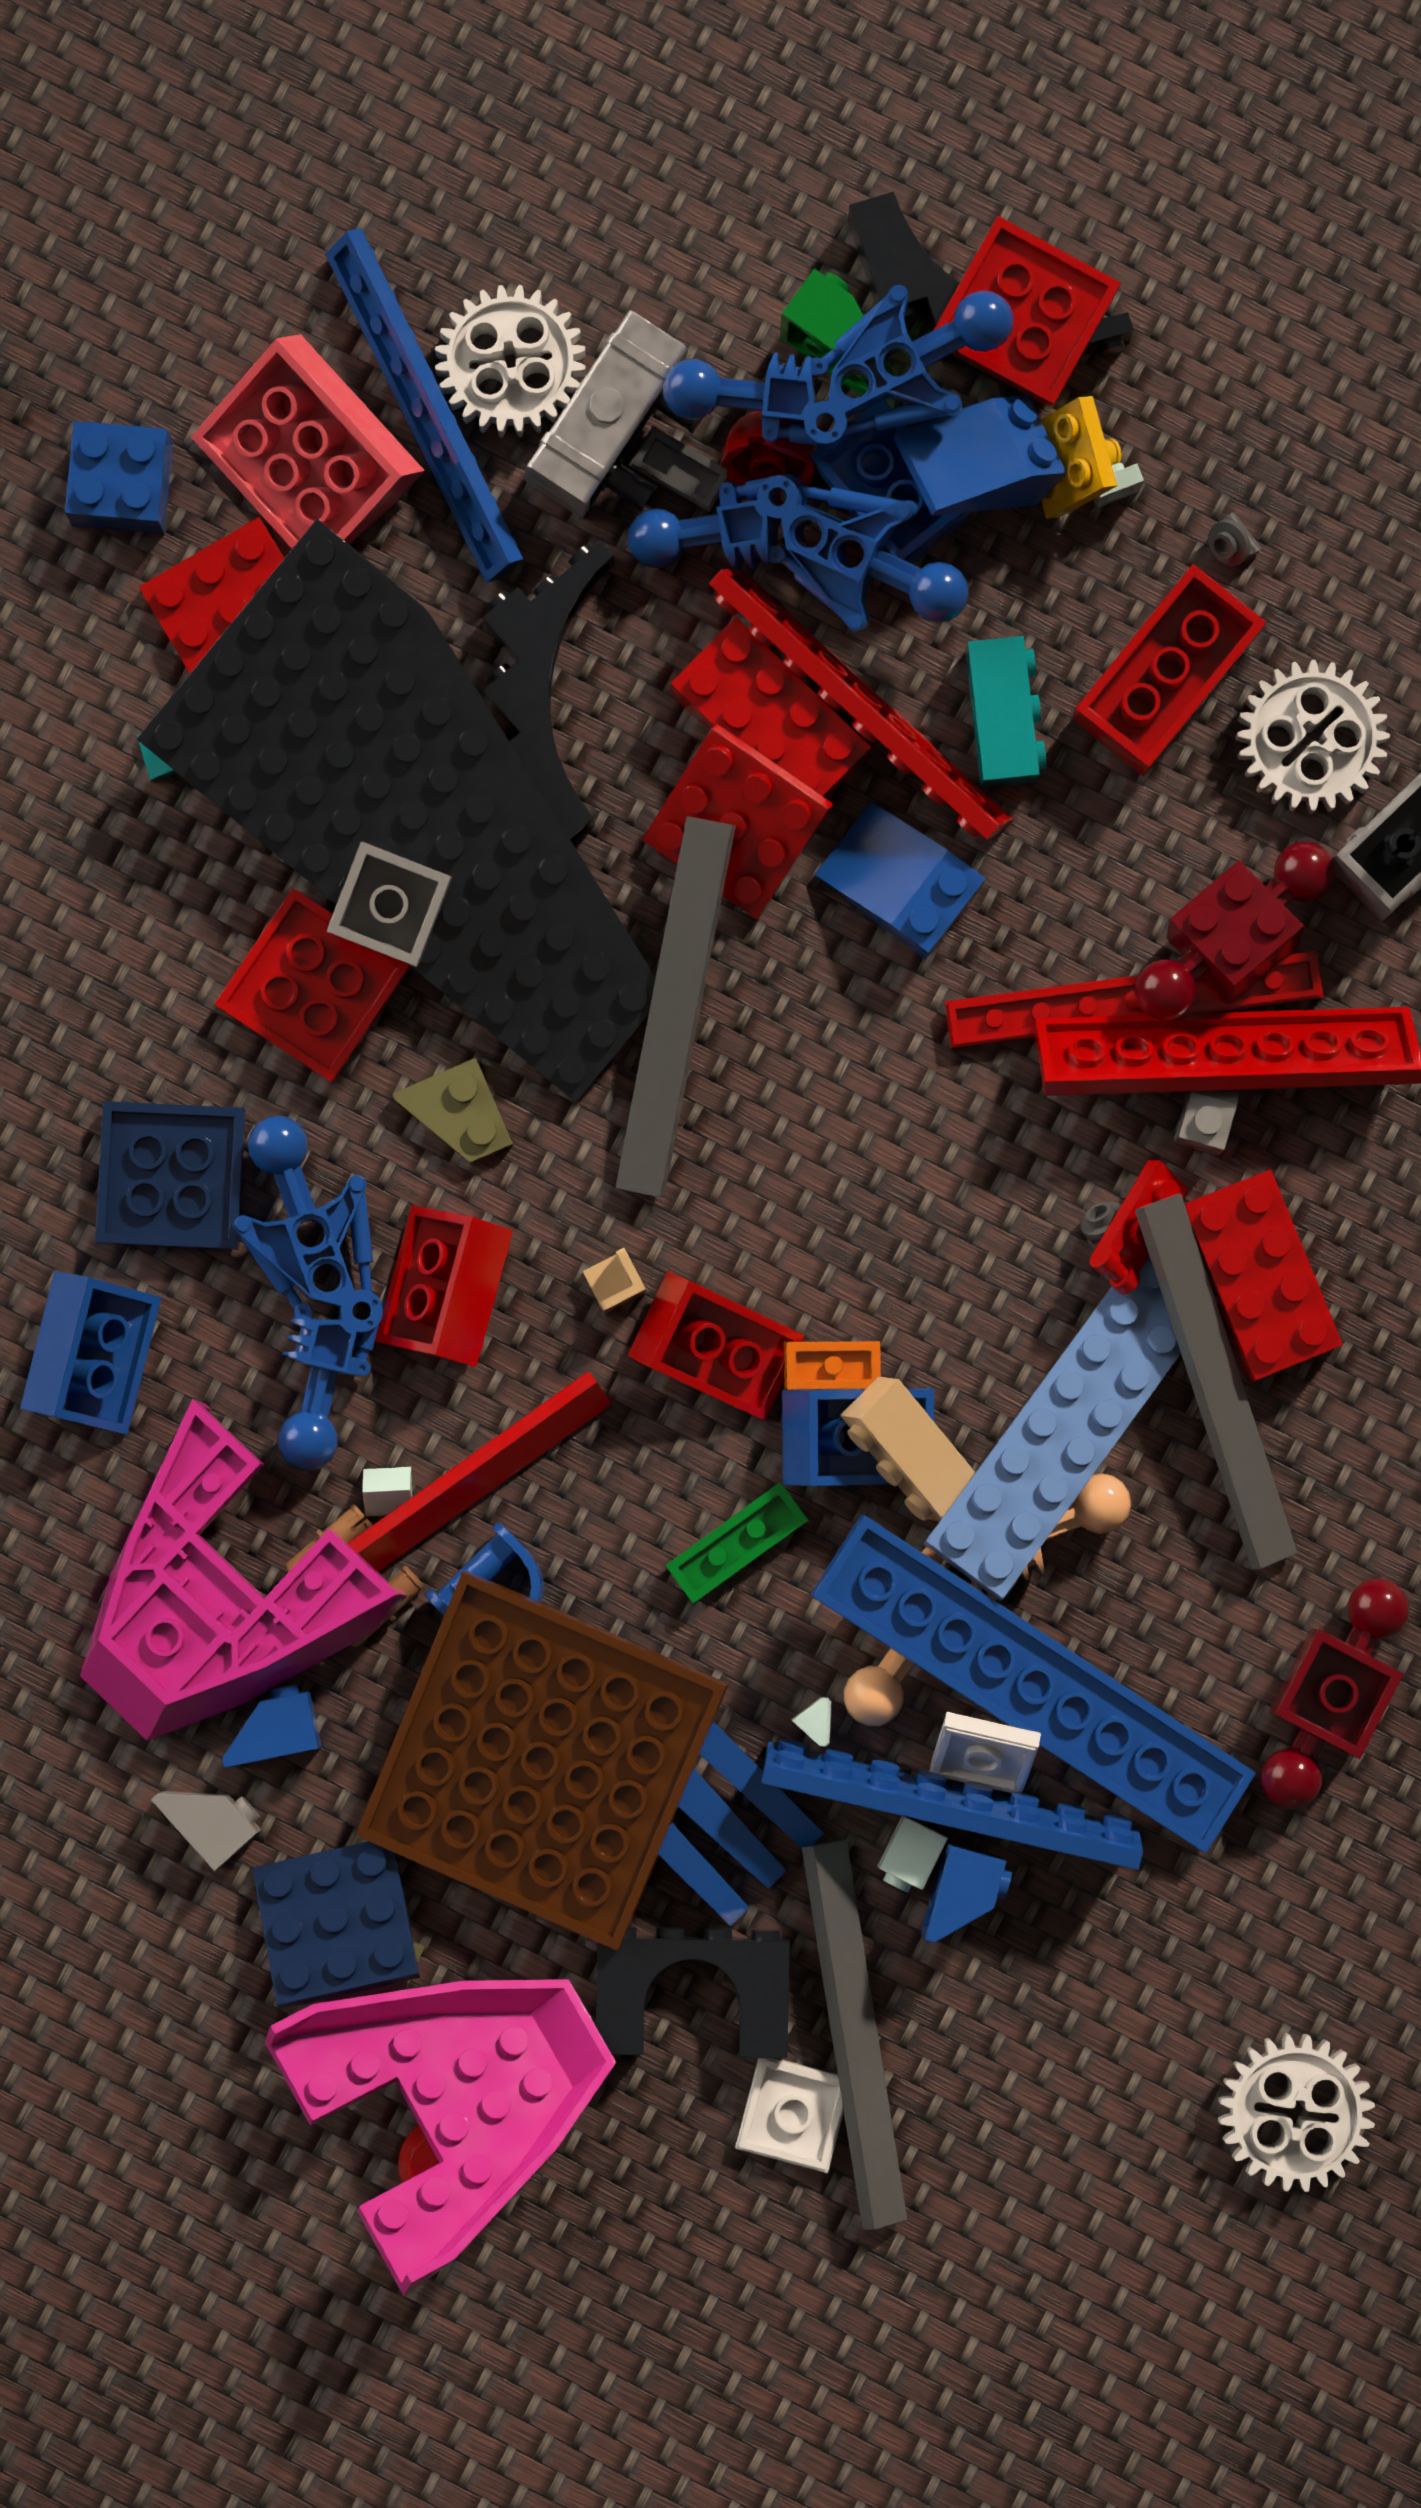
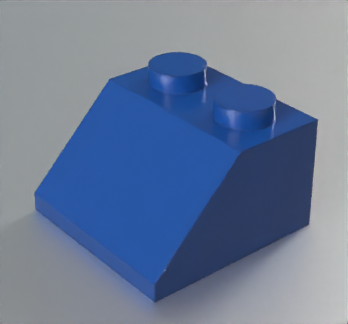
M946 1841L920 1932L923 1938L935 1943L994 1909L997 1898L1005 1900L1012 1872L1005 1868L1007 1861L998 1855Z

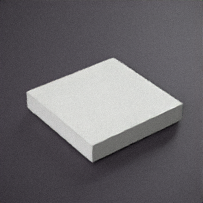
M947 1712L931 1759L929 1771L941 1774L947 1779L964 1783L968 1781L988 1785L995 1790L1008 1793L1023 1792L1039 1747L1041 1733Z
M758 2058L735 2149L828 2173L844 2113L838 2074L778 2058Z

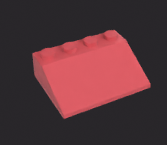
M301 334L276 338L191 436L196 444L291 548L297 544L317 518L346 543L350 544L392 507L425 471Z

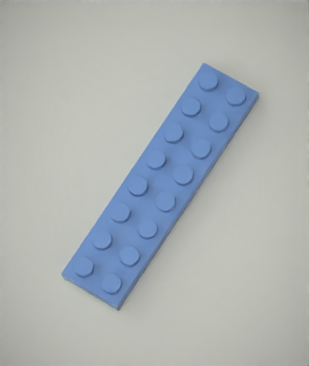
M1150 1256L1139 1272L1141 1277L1138 1286L1131 1293L1121 1295L1111 1286L923 1543L999 1601L1006 1596L1181 1354Z

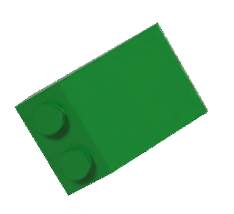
M814 268L781 313L780 339L806 358L807 356L823 358L836 346L834 342L863 317L853 295L848 293L850 290L849 286L835 274L827 272L826 275H823ZM842 356L829 366L828 374L832 375V370ZM886 361L885 370L890 375L895 376L888 361ZM861 375L850 376L843 383L860 397L866 393L869 386L867 379ZM889 398L884 399L892 409L899 407V401Z

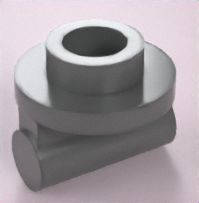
M1232 512L1222 521L1213 525L1209 531L1208 543L1214 557L1224 565H1239L1246 559H1251L1262 550L1261 546L1235 512Z
M1099 1202L1087 1210L1081 1222V1230L1088 1239L1087 1242L1093 1252L1121 1207V1204L1117 1202Z

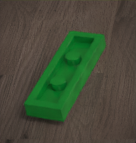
M780 1482L665 1566L691 1602L695 1603L803 1525L808 1519Z

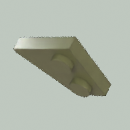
M476 1058L393 1093L395 1101L400 1106L404 1107L470 1164L514 1146Z

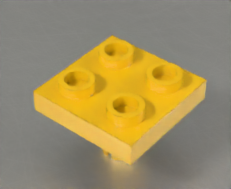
M1093 396L1078 397L1040 419L1067 471L1065 476L1042 500L1046 519L1062 517L1118 486L1112 465L1120 463L1121 448L1116 440H1105Z

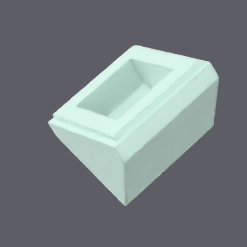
M411 1467L363 1469V1500L366 1517L386 1516L412 1497Z
M820 1697L791 1720L819 1746H827L829 1744L831 1700L828 1697Z

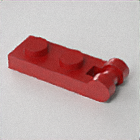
M1147 1161L1090 1258V1265L1100 1275H1107L1110 1278V1285L1121 1295L1131 1293L1138 1286L1141 1277L1139 1272L1149 1257L1135 1209L1176 1194H1181L1183 1198L1188 1191V1188L1162 1161Z

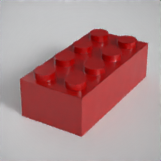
M1192 564L1078 704L1071 720L1144 777L1258 637L1267 622L1196 565Z
M737 617L670 683L671 695L708 731L714 725L719 724L826 799L870 756L871 746L805 682L793 673L777 655L751 634L749 628Z
M1271 1169L1185 1203L1213 1294L1218 1301L1217 1306L1248 1383L1343 1345Z

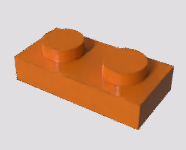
M880 1341L784 1342V1389L786 1390L866 1389L878 1376L881 1377Z

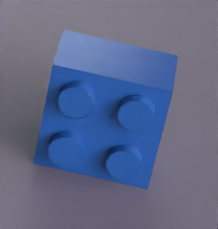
M74 421L65 515L71 525L165 534L173 454V440L168 429Z

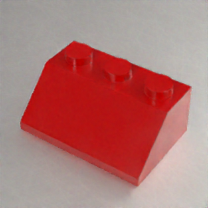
M411 1205L375 1342L450 1362L477 1367L505 1259L508 1255L513 1230L472 1216Z

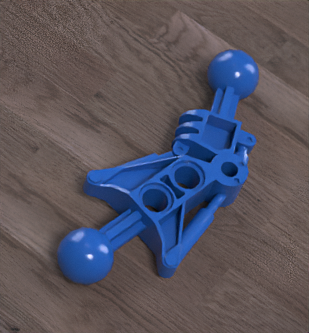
M895 285L890 289L887 296L834 342L836 346L823 358L807 356L803 367H796L794 354L790 355L786 365H780L778 353L775 352L770 361L765 382L720 378L717 370L708 362L699 359L683 360L675 364L666 374L663 383V398L672 412L679 417L689 420L701 419L712 413L717 406L762 411V435L766 442L774 443L779 438H787L791 443L810 444L821 449H833L841 445L849 434L877 428L879 432L941 416L958 415L962 410L960 397L940 388L924 367L965 346L974 351L982 352L997 349L1009 338L1013 330L1014 317L1010 305L1003 297L994 292L981 290L969 294L960 301L954 312L953 321L911 341L904 321L909 299L908 291L902 285ZM896 353L904 354L912 361L909 371L899 377L892 376L885 370V362L891 355ZM842 356L832 370L828 401L816 403L813 378L825 376L828 373L829 366ZM861 375L869 382L868 390L863 396L850 398L843 393V383L850 376ZM886 398L909 404L876 412L873 418L852 423L847 421V418ZM824 419H831L835 422L832 430L823 432L818 429L820 422ZM781 423L791 424V427L781 426Z
M791 474L746 481L745 485L738 486L734 482L723 483L719 488L720 506L717 507L716 515L678 520L674 514L664 509H649L641 512L628 529L627 544L633 557L639 563L649 568H664L673 564L680 557L684 548L721 542L727 560L736 571L742 569L744 559L752 569L758 566L760 557L767 566L781 562L795 574L793 578L842 618L847 627L852 631L864 630L869 625L870 620L865 599L872 577L909 594L911 604L917 614L927 621L935 623L948 622L960 615L966 606L969 594L967 581L961 571L951 564L936 562L919 568L883 551L886 542L896 527L917 515L918 508L913 501H900L834 487L830 491L807 487L802 479ZM782 489L786 492L787 496L785 503L780 499ZM742 497H748L749 500L757 499L755 501L741 503ZM811 498L827 501L828 506L867 514L844 522L808 505V500ZM779 518L782 521L786 547L777 545ZM810 520L816 522L822 532L821 540L815 547L806 542L803 534L804 527ZM852 540L860 543L864 551L863 560L858 566L849 563L845 555L846 546Z
M277 1115L266 1117L256 1124L250 1132L248 1150L255 1166L265 1173L274 1175L289 1218L279 1221L261 1222L242 1215L234 1220L233 1230L240 1236L279 1295L284 1293L295 1309L294 1319H291L290 1322L300 1327L299 1335L286 1336V1338L297 1344L295 1352H283L282 1355L302 1365L310 1366L311 1369L301 1411L291 1415L283 1423L278 1434V1447L282 1457L290 1466L299 1470L314 1471L330 1462L338 1448L337 1431L334 1424L328 1419L338 1374L363 1377L370 1372L371 1366L367 1361L369 1350L373 1351L379 1322L383 1315V1307L378 1296L372 1292L369 1263L373 1262L365 1191L367 1186L366 1180L359 1175L352 1176L340 1196L322 1207L315 1208L300 1166L305 1160L308 1150L307 1135L301 1125L292 1118ZM309 1221L318 1224L323 1231L321 1244L316 1247H306L301 1244L297 1238V1229L300 1224ZM349 1225L351 1228L354 1264H359L361 1290L354 1291L339 1249ZM321 1266L332 1267L339 1275L338 1287L331 1292L320 1291L313 1283L314 1271ZM292 1286H295L310 1301L338 1307L339 1320L311 1319L310 1306L302 1302ZM360 1303L367 1307L369 1314L366 1320H358L354 1317L352 1310L355 1304ZM353 1346L357 1347L355 1357H351Z

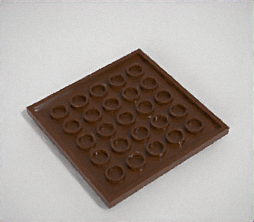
M465 1570L461 1573L356 1836L618 1951L626 1936L729 1684Z

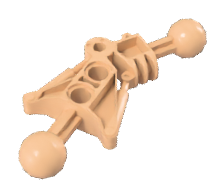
M1103 1473L1092 1475L1047 1539L1081 1526L1090 1532L1099 1534L1113 1532L1122 1526L1129 1516L1131 1509L1129 1491L1123 1482L1112 1475ZM928 1547L921 1552L929 1558L936 1554ZM1041 1548L1021 1573L1025 1580H1029L1028 1567L1033 1565L1036 1566L1041 1574H1044ZM945 1560L941 1564L947 1570L954 1568ZM971 1580L970 1585L982 1592V1588ZM987 1592L986 1595L996 1601V1598ZM890 1649L878 1666H867L857 1670L848 1679L844 1688V1703L848 1713L855 1721L866 1726H881L891 1722L899 1714L903 1705L904 1690L901 1682L914 1664Z

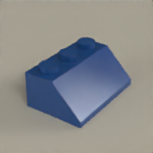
M54 1271L20 1409L128 1435L162 1297L90 1277Z

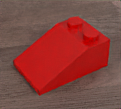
M667 1270L627 1356L765 1421L784 1381V1342H802L805 1335Z

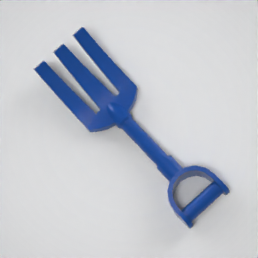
M498 1521L492 1527L497 1534L437 1593L430 1588L424 1594L443 1616L446 1613L463 1571L466 1570L491 1581L517 1555L520 1556L529 1570L531 1581L529 1598L542 1603L545 1587L541 1568L532 1554L501 1522ZM713 1722L700 1755L801 1848L812 1846L824 1834L823 1831L779 1787L762 1784L763 1771ZM694 1768L679 1808L769 1889L786 1872L785 1868ZM672 1823L659 1855L732 1926L749 1907Z

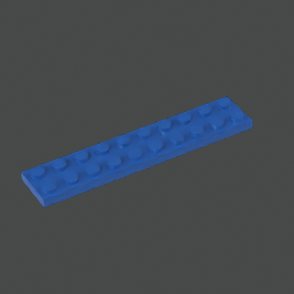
M860 1515L809 1595L1008 1726L1041 1733L1040 1747L1203 1853H1207L1256 1774L1255 1771L865 1515Z

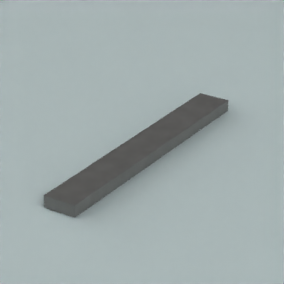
M688 816L686 818L615 1187L618 1189L656 1197H664L736 828V826Z
M1176 1194L1137 1208L1135 1213L1251 1569H1262L1297 1554V1550L1182 1195Z
M847 1839L803 1847L802 1853L863 2230H876L908 2219Z

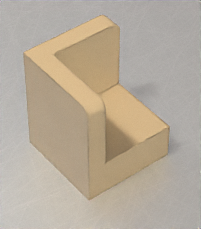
M625 1248L616 1251L615 1255L583 1271L604 1314L646 1293V1289Z

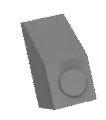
M1240 1089L1187 1091L1173 1143L1214 1155L1222 1153L1225 1150L1236 1111Z
M162 1791L151 1799L214 1871L223 1866L261 1831L260 1827L255 1823L260 1818V1815L242 1796L235 1801L228 1794Z

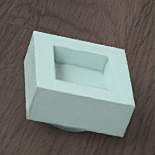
M1123 463L1112 465L1118 486L1093 499L1096 508L1140 492L1144 479L1138 464L1124 468Z

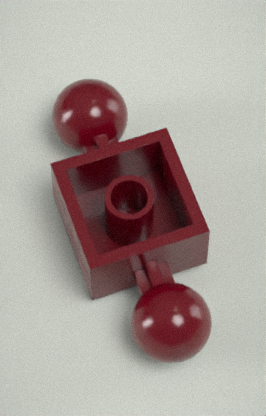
M1304 841L1289 845L1279 854L1274 866L1275 879L1267 886L1238 860L1170 918L1166 939L1183 957L1177 962L1173 960H1158L1149 964L1141 971L1135 985V995L1141 1009L1149 1016L1159 1020H1172L1182 1016L1193 1004L1196 995L1195 983L1202 977L1229 1004L1234 1002L1299 946L1304 925L1285 906L1292 900L1300 902L1316 900L1329 890L1335 874L1334 863L1329 853L1320 845Z
M1373 1578L1362 1582L1353 1590L1348 1601V1616L1353 1627L1345 1642L1320 1629H1311L1268 1712L1300 1729L1292 1746L1271 1754L1262 1767V1788L1266 1796L1276 1805L1283 1808L1296 1809L1306 1806L1316 1798L1322 1785V1772L1317 1759L1325 1743L1351 1757L1361 1759L1404 1673L1370 1656L1379 1639H1385L1398 1633L1408 1619V1599L1404 1591L1394 1582L1383 1578Z

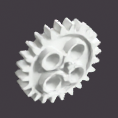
M499 285L497 298L492 300L484 290H481L480 305L475 306L471 301L465 299L463 300L466 313L464 317L454 312L449 314L450 322L455 330L441 328L440 330L441 339L449 344L435 347L436 357L445 361L435 365L436 375L447 378L439 384L442 394L455 393L449 400L452 411L465 406L462 415L463 422L467 424L476 416L480 418L479 427L482 433L489 428L491 423L497 424L499 437L504 436L508 426H514L518 437H523L524 424L528 423L539 433L541 432L540 418L545 416L555 423L558 419L555 408L559 406L564 409L570 401L566 393L574 394L580 386V383L574 378L586 376L585 365L576 362L586 357L585 346L574 345L581 339L580 328L566 330L572 322L571 313L567 312L556 316L558 311V301L556 299L550 301L546 306L541 305L542 295L540 290H537L530 300L524 298L522 285H518L514 297H507L503 285ZM529 328H535L543 334L542 338L533 344L525 343L518 337L521 332ZM482 334H489L497 340L494 346L486 350L478 349L472 343L476 337ZM546 353L552 355L551 359L545 360L540 357ZM515 355L516 367L507 368L505 356ZM476 362L480 364L477 369L469 367L471 363ZM542 373L549 378L548 383L539 389L528 387L524 382L530 374ZM487 379H496L503 384L501 390L492 395L482 393L478 387Z
M1311 660L1306 673H1302L1299 665L1296 662H1292L1289 667L1288 678L1279 669L1274 670L1271 674L1274 686L1261 680L1256 688L1262 699L1249 695L1244 703L1253 713H1240L1237 719L1238 722L1249 727L1247 730L1237 732L1235 736L1236 741L1248 743V747L1244 748L1237 755L1238 759L1252 760L1253 763L1244 775L1252 777L1259 774L1262 780L1258 784L1256 791L1259 793L1268 787L1273 788L1274 793L1271 801L1273 804H1276L1284 795L1289 797V811H1294L1300 801H1306L1308 813L1313 814L1317 808L1318 801H1322L1327 811L1330 812L1335 808L1336 796L1346 805L1350 804L1353 800L1351 787L1362 794L1369 788L1362 775L1376 778L1380 773V770L1371 761H1384L1387 757V753L1384 750L1376 747V744L1384 743L1390 738L1389 733L1377 730V726L1384 723L1387 719V714H1373L1372 709L1380 701L1379 696L1365 700L1362 694L1369 683L1365 681L1353 687L1350 684L1353 671L1348 670L1341 678L1336 677V667L1333 662L1330 663L1324 673H1319L1316 660ZM1306 694H1313L1319 697L1323 702V712L1315 715L1306 712L1301 705V697ZM1336 707H1340L1343 713L1324 730L1318 742H1312L1288 767L1283 766L1282 760L1301 743L1306 733L1312 732ZM1275 726L1286 729L1290 734V744L1285 747H1278L1272 744L1268 739V729ZM1339 727L1351 729L1356 735V745L1349 748L1339 745L1334 738V730ZM1307 759L1319 762L1323 767V778L1310 780L1305 777L1301 771V762Z
M1285 2033L1283 2034L1282 2047L1277 2048L1269 2038L1264 2039L1266 2053L1260 2055L1249 2047L1247 2051L1252 2062L1248 2066L1238 2061L1233 2063L1236 2070L1241 2074L1239 2079L1224 2078L1223 2080L1233 2090L1232 2096L1218 2097L1220 2104L1230 2108V2113L1218 2117V2122L1222 2125L1232 2126L1233 2130L1225 2134L1222 2139L1226 2144H1240L1232 2154L1236 2162L1247 2157L1251 2158L1245 2170L1250 2176L1257 2173L1261 2168L1264 2169L1262 2182L1267 2186L1274 2181L1276 2176H1280L1281 2188L1284 2191H1289L1293 2179H1298L1301 2189L1304 2192H1309L1310 2178L1316 2177L1323 2187H1327L1328 2177L1326 2172L1333 2170L1338 2176L1345 2177L1341 2162L1346 2159L1358 2164L1360 2161L1352 2151L1354 2145L1368 2147L1370 2144L1359 2135L1360 2129L1374 2128L1375 2125L1369 2119L1362 2117V2112L1375 2107L1374 2102L1371 2100L1360 2099V2094L1368 2090L1370 2085L1366 2081L1354 2082L1352 2080L1361 2068L1356 2063L1343 2068L1342 2065L1347 2053L1342 2049L1335 2052L1331 2057L1328 2056L1330 2042L1325 2039L1318 2044L1316 2049H1312L1311 2036L1308 2034H1303L1299 2046H1295L1291 2036ZM1276 2072L1284 2073L1288 2082L1286 2091L1278 2097L1267 2096L1264 2091L1266 2078ZM1321 2080H1330L1335 2087L1333 2098L1326 2104H1316L1312 2099L1311 2092L1313 2086ZM1296 2101H1299L1300 2105L1309 2112L1337 2114L1338 2120L1336 2122H1326L1315 2118L1299 2116L1296 2124H1293L1292 2119L1284 2113L1256 2111L1254 2105L1257 2102L1291 2109L1295 2107ZM1268 2120L1277 2121L1281 2127L1278 2140L1269 2145L1259 2143L1257 2139L1259 2126ZM1314 2128H1323L1328 2134L1326 2146L1318 2152L1308 2151L1305 2147L1306 2134Z

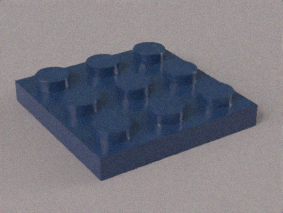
M103 1101L95 1243L239 1250V1235L233 1230V1222L237 1217L241 1216L246 1109Z
M368 1841L252 1868L275 1998L279 2009L421 1978L396 1853Z

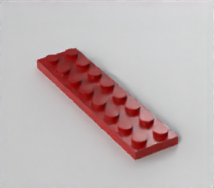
M733 568L721 569L710 581L709 585L718 592L714 599L720 606L734 616L740 612L750 621L752 625L749 627V631L757 640L767 647L775 644L787 655L783 662L793 673L802 679H805L807 675L821 687L818 694L828 705L837 711L842 707L856 719L852 724L853 727L868 741L874 743L878 739L891 751L887 755L888 759L899 770L907 775L913 771L925 782L922 790L935 803L943 807L947 802L959 813L960 816L956 820L970 835L975 838L983 835L986 839H989L1001 833L1013 820L1003 808L742 569L740 571H736Z
M1410 1007L1183 1014L1172 1020H1159L1149 1015L1036 1018L1035 1039L1044 1096L1421 1084V1052Z

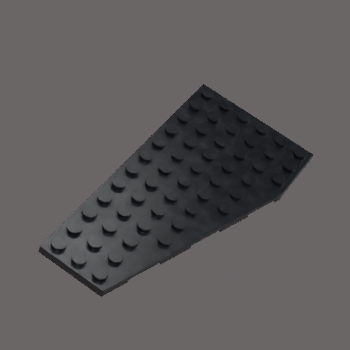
M317 518L142 731L137 740L336 905L361 842L368 843L452 876L418 966L409 965L576 1103L649 1015L656 977L428 610Z

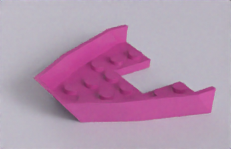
M192 1399L172 1439L110 1574L80 1677L146 1741L249 1702L375 1632L407 1598V1595L401 1589H396L390 1585L333 1529H328L266 1597L250 1584L200 1534L264 1464L209 1413L212 1410L210 1407Z
M569 1979L458 1981L316 2003L271 2025L265 2039L268 2050L310 2126L395 2082L436 2155L439 2164L360 2205L357 2209L361 2220L403 2296H406L451 2263L556 2151L616 2064L614 2057Z

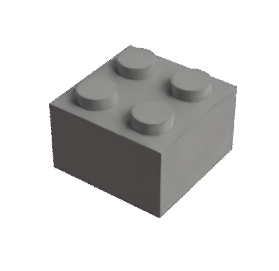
M361 842L327 932L411 965L418 966L452 876L368 843Z

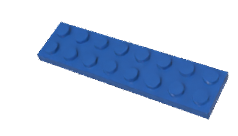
M780 1739L778 1744L768 1742L764 1758L762 1784L1139 1870L1143 1854L1139 1826L1132 1825L1133 1821L1125 1816L1112 1813L1105 1814L1104 1818L1085 1814L1086 1810L1070 1803H1058L1056 1808L1039 1804V1799L1030 1794L1013 1792L1011 1797L992 1793L993 1788L972 1781L965 1782L964 1786L947 1783L945 1776L930 1771H919L918 1776L899 1772L900 1767L898 1765L882 1760H873L871 1765L853 1761L851 1754L839 1750L829 1749L825 1751V1754L806 1750L807 1746L791 1739Z

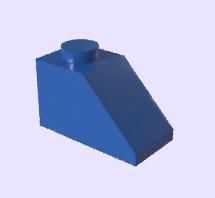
M298 1684L270 1689L271 1699L259 1702L223 1756L224 1768L322 1747L311 1691L299 1693Z

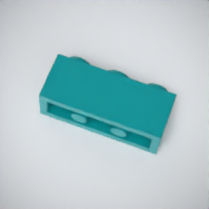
M1024 636L969 641L966 646L965 655L980 788L1036 783L1040 775L1039 769H1046V751L1044 741H1036L1034 723H1041V707L1039 695L1030 694L1029 677H1036L1034 650L1025 649Z

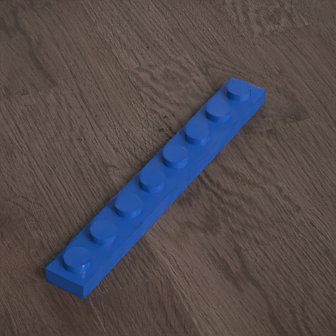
M361 228L346 231L325 255L485 582L489 583L499 580L523 560L517 542L511 535L497 506L496 499L491 494L480 472L476 458L470 451L457 425L456 418L437 384L436 377L429 368L416 341L415 334L403 315L395 293L389 286L378 264L374 250L369 245Z

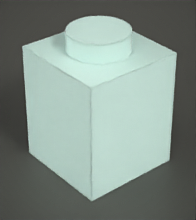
M902 1816L878 1864L879 1869L886 1872L883 1881L909 1893L912 1885L923 1890L948 1838L909 1817Z

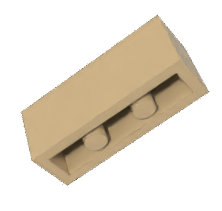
M878 1376L840 1415L850 1427L847 1431L850 1439L860 1449L866 1452L869 1451L879 1462L876 1465L879 1474L891 1485H898L907 1496L904 1501L907 1508L923 1521L926 1519L940 1521L975 1474V1471L899 1379Z

